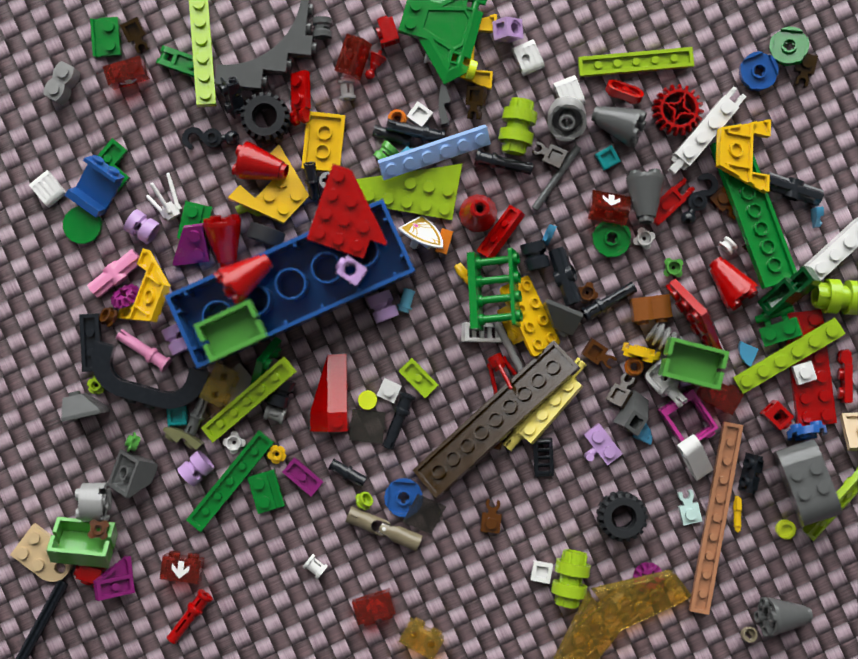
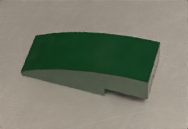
M803 265L790 278L785 277L758 301V304L766 316L771 317L800 300L822 283L812 267Z

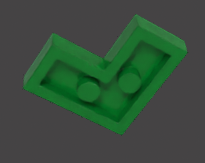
M112 138L97 156L103 158L106 164L117 168L120 174L125 176L117 191L119 193L131 179L117 167L129 151Z
M275 337L256 360L250 385L268 371L272 365V360L274 358L277 359L281 354L282 349L280 345L282 340Z

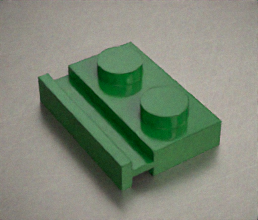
M118 17L90 19L93 57L122 56L120 19Z
M185 201L177 238L180 239L184 225L203 223V219L212 216L214 208Z
M275 469L247 477L258 514L285 506Z

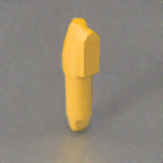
M462 263L456 264L454 266L456 273L468 285V270Z
M735 496L733 503L734 530L737 533L741 531L742 499L739 496Z

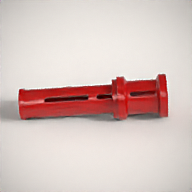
M198 590L196 598L193 602H189L188 610L169 635H167V639L171 643L177 644L194 619L202 615L203 609L208 602H212L213 597L205 590Z

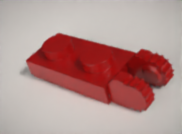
M307 70L290 74L292 111L290 113V120L294 126L310 121V72Z
M685 177L661 196L657 215L654 218L656 226H659L695 190L692 186L683 195L680 194L678 189L686 184L687 179Z
M842 349L837 354V361L841 364V368H838L837 377L840 380L837 396L840 399V403H852V352L849 349Z

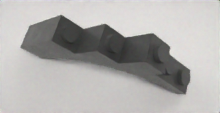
M301 0L297 16L290 30L267 53L256 59L239 64L217 65L216 86L219 88V85H222L220 77L228 81L229 77L235 76L239 80L241 90L263 92L264 87H267L268 76L265 74L288 76V70H292V59L290 57L313 60V54L317 53V42H314L313 36H308V34H311L312 23H309V16H313L314 4H311L310 0Z

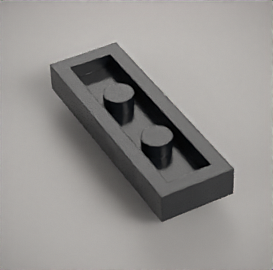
M100 313L79 314L82 372L93 371L91 353L94 341H102Z

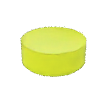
M470 60L465 76L466 79L472 80L478 66L477 61Z
M363 391L358 397V403L363 409H372L377 404V396L373 391Z
M783 519L776 524L775 531L779 537L791 539L796 534V526L793 522Z

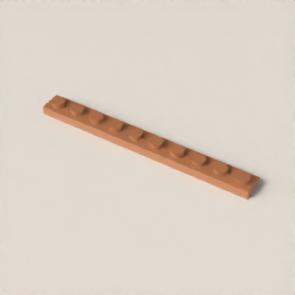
M724 421L722 423L689 604V611L707 615L710 613L743 425Z

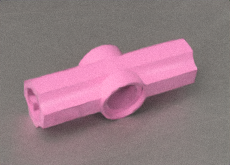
M131 249L118 261H113L103 269V273L87 285L89 290L97 298H100L113 286H118L128 278V274L139 266L137 265L140 257L138 253Z

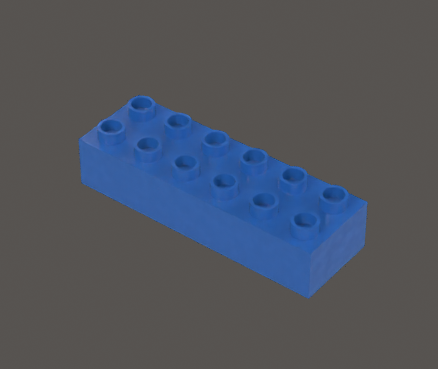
M380 199L369 204L387 241V245L385 246L370 240L364 259L307 240L309 231L257 254L260 256L265 254L273 267L269 269L270 272L243 302L253 300L260 315L257 320H262L269 337L216 362H210L203 345L210 344V342H201L194 325L236 306L232 299L229 300L224 294L223 289L225 287L223 284H219L212 274L165 295L196 368L209 367L415 275V269L384 200ZM349 256L368 269L358 287L336 273L338 270L336 265L341 258L345 259ZM348 265L345 269V273L348 276H352L356 272L354 265Z

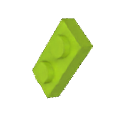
M413 358L399 370L402 376L424 398L438 386L433 378Z

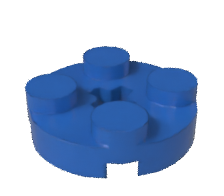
M761 51L749 54L739 65L740 80L750 91H762L774 84L779 73L778 63L775 58ZM755 67L763 69L761 76L755 74Z
M819 420L810 422V425L802 426V424L790 425V429L786 434L788 441H791L792 437H795V441L818 438L817 434L822 433V436L826 435L827 428Z
M399 478L392 481L387 487L384 500L387 508L394 515L408 517L417 512L421 507L423 494L418 483L409 478ZM402 492H406V495L409 496L405 503L398 499V495H402Z

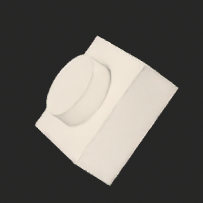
M417 102L406 118L416 126L423 127L431 118L433 112Z
M812 361L791 366L797 385L817 379Z
M384 378L377 396L394 403L402 386Z
M534 560L530 580L550 584L553 564Z

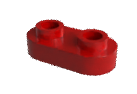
M615 79L609 80L605 88L610 97L625 100L630 104L640 103L644 96V92L640 88Z

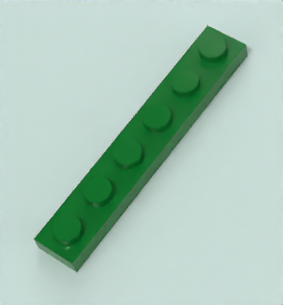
M259 430L186 521L201 532L269 450L274 441Z

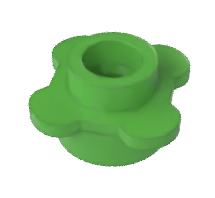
M665 259L663 274L666 277L670 275L677 278L681 277L683 274V261L681 259Z
M133 432L132 436L128 435L124 446H127V452L130 450L135 452L139 445L141 437L136 436V432Z

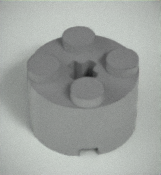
M573 97L555 99L548 110V128L553 136L561 141H572L584 133L587 118L583 103Z
M83 483L80 489H76L75 499L78 500V508L76 509L77 520L82 522H90L93 519L100 522L109 520L110 515H107V510L112 508L111 488L106 487L109 483Z

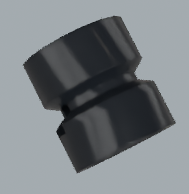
M544 240L520 245L522 256L526 257L524 261L526 272L550 266L548 255L544 254L546 251Z
M287 380L264 401L287 409L291 400L289 394L293 393L296 383Z

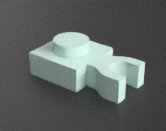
M692 489L688 490L689 496L687 498H683L682 492H677L678 498L683 504L678 506L682 525L702 522L698 502H693L694 493Z

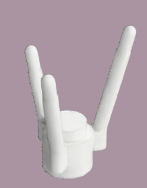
M167 173L166 176L174 204L172 201L166 203L154 183H150V186L162 203V208L149 195L146 198L161 213L163 219L166 218L167 221H170L181 214L179 210L182 207L178 202L170 173Z

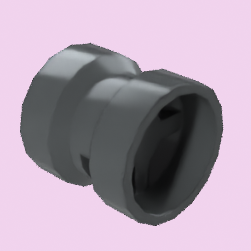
M327 16L314 17L313 25L315 30L313 31V38L317 40L331 39L332 31L330 26L332 25V18Z

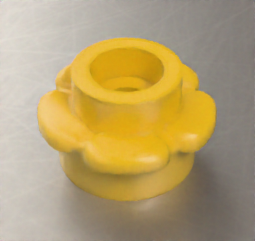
M273 445L267 453L268 459L274 464H279L286 459V450L282 446Z

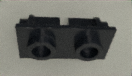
M235 76L229 77L228 81L220 77L222 85H219L222 96H225L226 102L223 103L225 111L236 119L235 113H243L242 106L244 105L241 95L235 97V95L241 93L239 80Z
M750 453L745 454L737 490L750 494H755V491H758L760 477L755 476V474H761L763 456Z

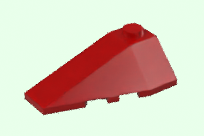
M327 354L310 411V429L313 432L349 431L347 354Z

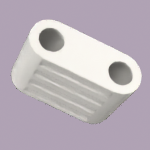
M533 39L512 48L513 55L523 76L545 67Z
M575 75L553 83L557 98L573 97L583 104L586 103Z
M48 170L29 184L48 208L66 194L64 188Z

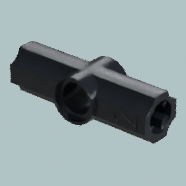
M771 172L767 173V175H770L769 191L781 194L783 198L792 201H802L814 206H819L824 190L804 184V181L797 178H786Z
M565 247L552 249L548 253L554 268L553 276L557 286L561 289L565 305L570 306L580 303L583 300L576 282L578 281L577 273L570 264Z

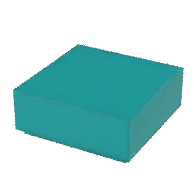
M612 145L594 155L603 172L621 162Z
M187 406L167 409L168 426L188 424Z

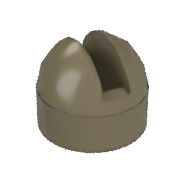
M744 627L740 632L742 640L749 643L756 641L758 636L756 629L753 627ZM745 632L751 636L750 639L745 635Z

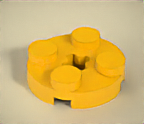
M626 342L623 343L622 351H624V356L631 358L641 356L642 361L656 363V360H660L661 352L655 353L654 349L636 344L631 346Z

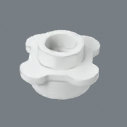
M641 227L637 230L638 234L633 239V243L648 250L651 247V242L655 239V234Z
M232 431L231 435L223 440V445L230 450L231 454H236L240 447L246 445V441L240 438L237 431Z

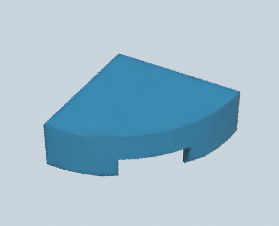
M823 206L810 209L813 228H818L823 223L820 220V217L824 216Z
M550 224L547 227L542 239L546 246L549 245L557 226Z
M739 341L738 351L742 361L746 365L752 366L759 349Z
M647 424L644 425L638 436L634 434L632 436L651 445L652 433Z

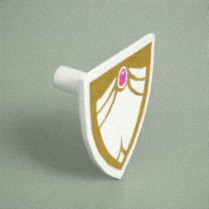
M423 215L398 228L404 235L412 239L410 247L416 249L419 243L426 249L431 247L443 249V240L440 232Z

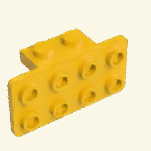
M524 276L521 278V283H518L519 291L522 294L520 310L523 313V321L521 322V327L513 326L512 321H503L502 323L512 344L515 345L524 341L530 355L535 357L541 354L542 350L553 340L558 345L560 340L551 325L530 277ZM510 284L500 287L501 295L510 294ZM505 302L507 306L497 310V313H511V302Z

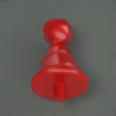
M379 50L378 53L370 51V70L365 72L367 79H374V71L387 61V58L381 55L383 51Z

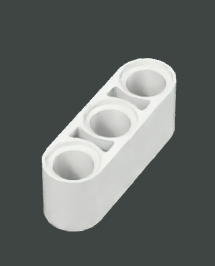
M694 434L677 445L689 472L695 480L698 481L713 471L702 444Z

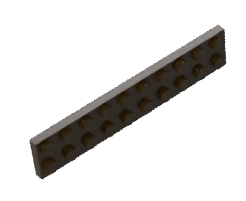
M553 340L542 350L541 354L531 360L510 380L513 387L512 390L505 384L413 469V472L436 499H439L581 368Z

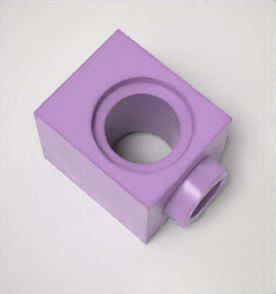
M506 16L492 21L494 41L511 43L524 38L522 19Z
M349 256L345 259L341 258L336 265L338 269L336 273L356 287H358L368 272V269ZM348 265L356 267V272L352 276H348L345 273Z

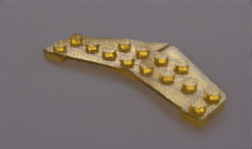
M671 570L591 588L600 601L596 602L587 591L553 659H599L622 630L680 604L692 595L678 576Z

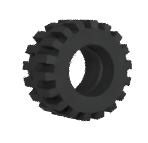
M259 92L260 95H252L253 98L251 100L247 99L245 101L247 103L246 106H242L241 123L249 136L257 142H264V144H269V142L276 143L277 139L281 140L284 138V134L287 135L289 132L288 127H291L289 109L279 96H274L270 92L267 94ZM268 108L275 110L277 119L272 126L268 128L257 126L256 116L261 110Z
M623 491L611 492L609 496L603 497V502L600 501L598 504L600 507L597 509L598 517L596 518L604 533L611 539H616L619 542H622V540L629 542L631 538L634 540L638 538L637 535L644 532L642 529L643 527L646 528V519H648L647 509L643 502L635 495ZM621 505H626L632 510L631 521L622 527L615 526L611 519L613 511Z

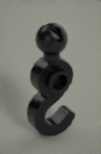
M190 127L182 134V142L189 150L194 149V146L189 142V137L192 134H197L201 141L210 148H218L223 142L233 146L240 139L236 131L231 130L226 134H221L220 131L214 128L208 129L203 133L197 127Z
M704 173L697 177L698 181L708 180L711 187L709 190H701L688 197L687 206L689 210L681 215V222L685 226H691L695 223V213L703 210L707 206V197L717 191L718 180L714 175Z

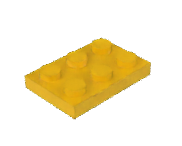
M310 111V121L306 123L301 168L304 169V163L314 161L316 162V171L330 172L332 164L341 166L346 116Z

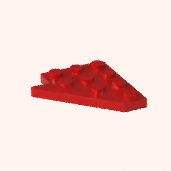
M332 164L307 240L364 259L370 240L385 246L387 241L353 171Z
M676 279L669 282L665 287L675 300L676 308L680 313L683 312L691 324L690 328L693 333L699 336L705 346L722 350L708 311Z

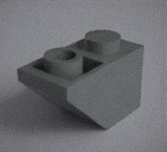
M633 390V394L626 406L619 411L613 422L626 432L638 436L648 421L649 400Z

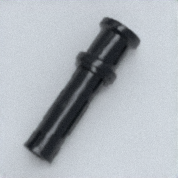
M389 118L386 124V131L420 138V141L424 143L426 141L434 142L443 139L445 135L444 129L436 130L429 128L428 125L420 127Z
M477 149L474 166L483 165L488 166L490 169H495L496 167L531 175L533 163L498 156L496 152L492 154L482 152L481 149Z
M629 282L605 298L594 300L595 302L586 308L582 307L581 312L584 313L583 316L590 323L598 315L606 314L608 308L636 293L637 288L633 282Z
M403 391L399 393L401 396L397 406H394L395 414L382 444L383 447L391 450L394 449L405 418L410 415L409 409L411 404L416 399L414 395Z

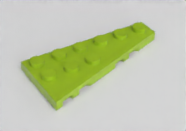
M462 164L410 171L387 180H383L381 175L356 180L368 204L383 199L387 209L452 220Z

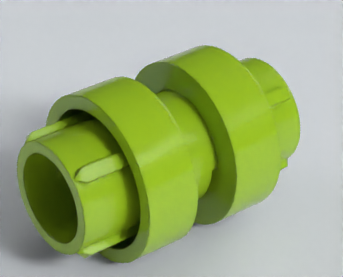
M513 97L509 106L504 107L502 121L507 122V125L500 128L498 141L503 143V153L524 156L526 148L532 146L534 133L529 131V127L536 125L538 115L533 110L534 102L532 100Z
M825 279L811 291V303L815 308H820L823 313L837 314L841 309V312L845 315H858V281L846 280L842 284L839 279Z
M564 549L562 558L556 559L555 572L560 573L559 579H553L551 592L555 594V604L566 608H578L580 599L586 598L587 586L582 584L583 578H589L591 565L587 563V553Z

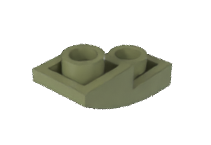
M167 426L163 429L166 433L165 437L169 441L178 443L184 439L185 445L192 450H198L205 444L201 439L189 434V432L186 433L183 429Z

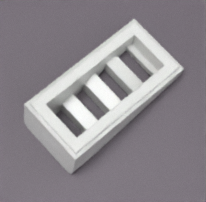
M464 322L461 325L462 342L502 343L496 329L495 338H492L493 323L483 325L487 327V338H484V331H479V338H476V331L472 329L471 338H469L470 322Z

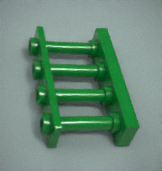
M508 248V256L484 259L475 252L467 253L470 329L476 332L484 331L483 325L493 322L512 321L513 326L521 327V322L523 321V313L520 310L522 294L519 291L518 283H521V275L517 264L520 263L519 253L513 248ZM508 263L509 275L484 278L481 276V268L483 266ZM508 282L510 284V294L482 295V287L484 285ZM511 302V313L486 316L483 314L482 306L485 304Z

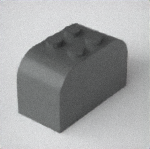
M814 439L773 452L800 527L842 514L838 495L820 449Z

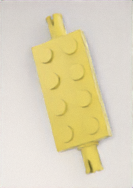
M577 357L574 362L581 369L513 430L511 435L502 443L507 449L512 452L522 439L528 440L533 445L583 388L576 377L587 365L580 358Z

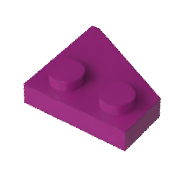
M203 224L184 225L172 263L173 266L209 262L210 254Z
M131 556L123 557L93 581L96 601L135 593Z

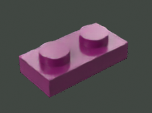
M296 457L282 471L283 474L311 497L324 482Z

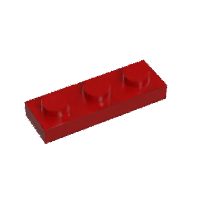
M509 205L476 251L486 258L495 257L522 221L525 214L521 210Z

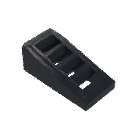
M552 437L538 438L533 444L534 477L554 476ZM548 444V448H538V445ZM538 452H548V455L538 456ZM549 459V463H538V460ZM538 467H549V471H538Z

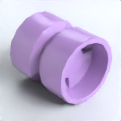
M136 209L126 220L123 229L133 236L137 235V239L145 244H149L157 235L160 223L152 218L147 219L146 214Z
M390 290L367 298L370 308L374 309L373 316L376 324L399 315L396 305L391 303L393 297Z
M177 323L161 331L165 341L170 343L168 348L172 356L188 350Z
M197 450L190 457V461H185L177 470L182 478L194 487L203 479L202 475H208L215 467L204 453Z

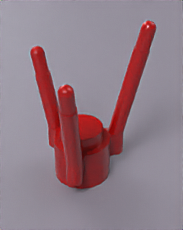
M500 352L487 358L489 364L486 366L490 373L494 395L498 390L493 369L495 372L500 371L508 388L512 390L513 387L503 368L506 365L514 376L517 372L510 365L506 356H502Z

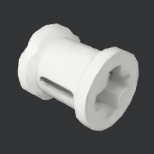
M312 554L303 568H307L318 579L328 565H323Z

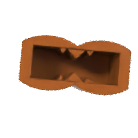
M670 294L629 299L632 322H637V325L649 324V320L655 319L656 323L668 322V318L673 317Z

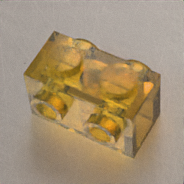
M216 362L199 397L218 407H223L224 404L227 405L232 396L229 394L232 387L236 388L240 381V377H238L240 372L220 362ZM224 374H227V380L224 379ZM216 391L219 393L218 397L215 395Z
M410 617L399 637V642L429 659H434L444 641L442 631L435 627H432V629L427 627L426 623L417 617L415 619Z

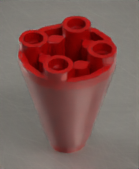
M248 141L243 145L237 146V160L232 167V175H236L237 178L242 180L286 179L289 165L285 164L284 161Z
M475 194L463 201L459 217L466 229L471 232H483L493 226L497 219V209L489 197ZM476 207H483V212H477Z
M230 214L228 217L221 218V215H214L203 219L204 231L217 262L220 263V267L234 264L237 261L242 223L239 214Z
M262 254L261 256L257 255L222 267L213 275L218 283H222L225 287L223 292L229 300L232 299L235 305H238L250 295L273 266L268 257Z
M718 257L709 264L711 275L726 309L731 308L734 311L743 305L742 301L747 297L751 299L759 293L757 290L759 285L726 259L723 260L722 257Z

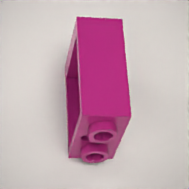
M688 389L682 394L688 399L687 402L692 401L708 425L694 435L699 441L715 435V430L719 427L694 390ZM671 400L659 408L658 412L678 442L681 443L685 439L669 417V414L678 409L677 405Z

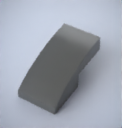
M441 84L438 109L442 128L449 126L445 107L451 105L446 84Z

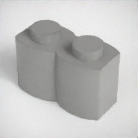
M60 61L53 70L52 78L46 83L43 95L63 106L71 96V89L77 85L80 79V72L71 65Z

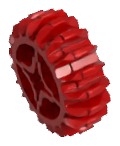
M678 84L676 88L674 85H670L669 89L665 87L662 90L663 93L659 92L657 94L658 99L653 100L656 106H653L651 110L657 113H654L652 118H658L655 125L661 123L660 131L666 128L667 135L673 131L674 136H677L679 132L681 136H684L686 131L691 133L693 131L692 127L696 128L698 126L697 122L702 120V117L699 115L703 114L704 110L699 108L703 106V102H697L700 99V95L694 97V89L688 92L689 86H685L682 90L681 84ZM679 96L675 103L665 102L669 97ZM685 101L690 104L691 110L686 107ZM679 105V112H680V113H679L678 115H676V109H675V108ZM663 108H664V111H666V112L669 113V115H670V119H669V120L665 117L664 112H663ZM678 118L690 119L688 123L675 124Z

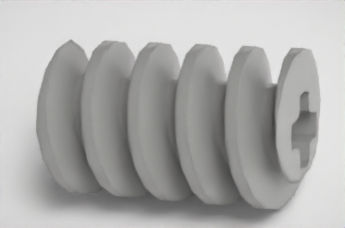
M657 322L648 333L646 341L652 338V345L654 346L659 343L658 349L661 350L665 347L668 337L677 338L678 334L677 332L671 333L670 327L664 329L665 324L660 323L658 325Z

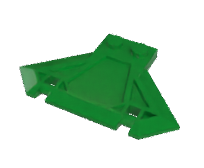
M407 0L398 33L419 40L444 85L467 73L468 66L463 64L464 59H471L483 12L478 10L479 5L485 6L487 0ZM468 1L472 2L471 7L467 6ZM453 55L457 56L456 62L451 60Z

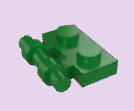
M793 304L771 317H767L764 312H761V315L755 316L757 324L765 322L766 327L759 329L764 347L803 336L798 318L789 319L788 313L795 311ZM779 316L782 317L783 321L772 324L771 319Z

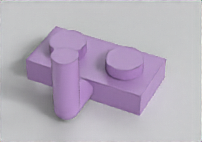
M599 423L583 434L592 445V448L584 454V458L588 461H593L594 456L598 453L606 465H609L623 454Z

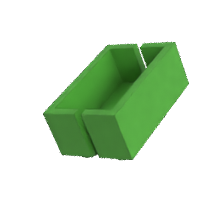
M253 300L242 302L194 325L201 342H210V344L203 345L210 362H216L269 337L262 320H257L260 315Z
M674 337L667 338L663 355L667 357L661 360L658 376L713 390L721 389L724 373L716 372V370L726 368L729 351Z
M57 517L52 531L53 535L50 537L46 550L50 562L109 568L113 554L112 549H114L118 537L115 522H109L106 532L108 537L105 540H101L100 538L90 539L88 537L91 527L89 522H82L76 518Z

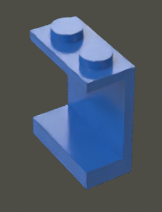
M92 155L84 157L83 161L87 163V166L76 187L68 189L65 196L94 217H99L108 210L125 176L120 174L117 168L106 164L100 156Z

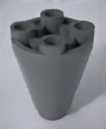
M596 106L591 121H594L597 126L624 145L635 148L639 139L637 135L639 131L643 132L645 128L647 112L641 109Z
M650 169L649 172L631 170L626 177V185L639 224L654 223V218H656L665 182V176L661 174L660 169Z
M761 597L758 609L754 612V620L756 623H759L764 637H773L812 622L813 613L809 607L771 597Z

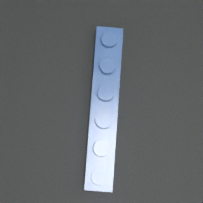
M482 125L377 160L383 180H387L490 145L488 128L486 125Z

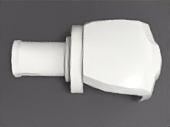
M659 360L648 369L645 378L662 397L669 396L677 407L680 408L683 406L682 402L686 404L688 399L678 390L677 387L680 383L678 380L668 378L664 381V377L658 376L661 360Z

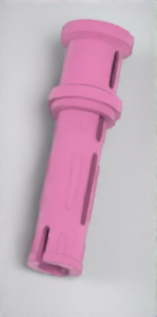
M121 329L117 334L116 340H119L143 356L148 364L152 363L159 368L160 372H164L171 363V357L164 356L158 352L157 348H150L124 329Z

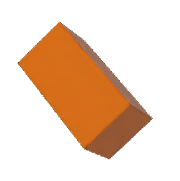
M442 228L440 234L443 240V249L436 248L435 252L447 255L453 231Z

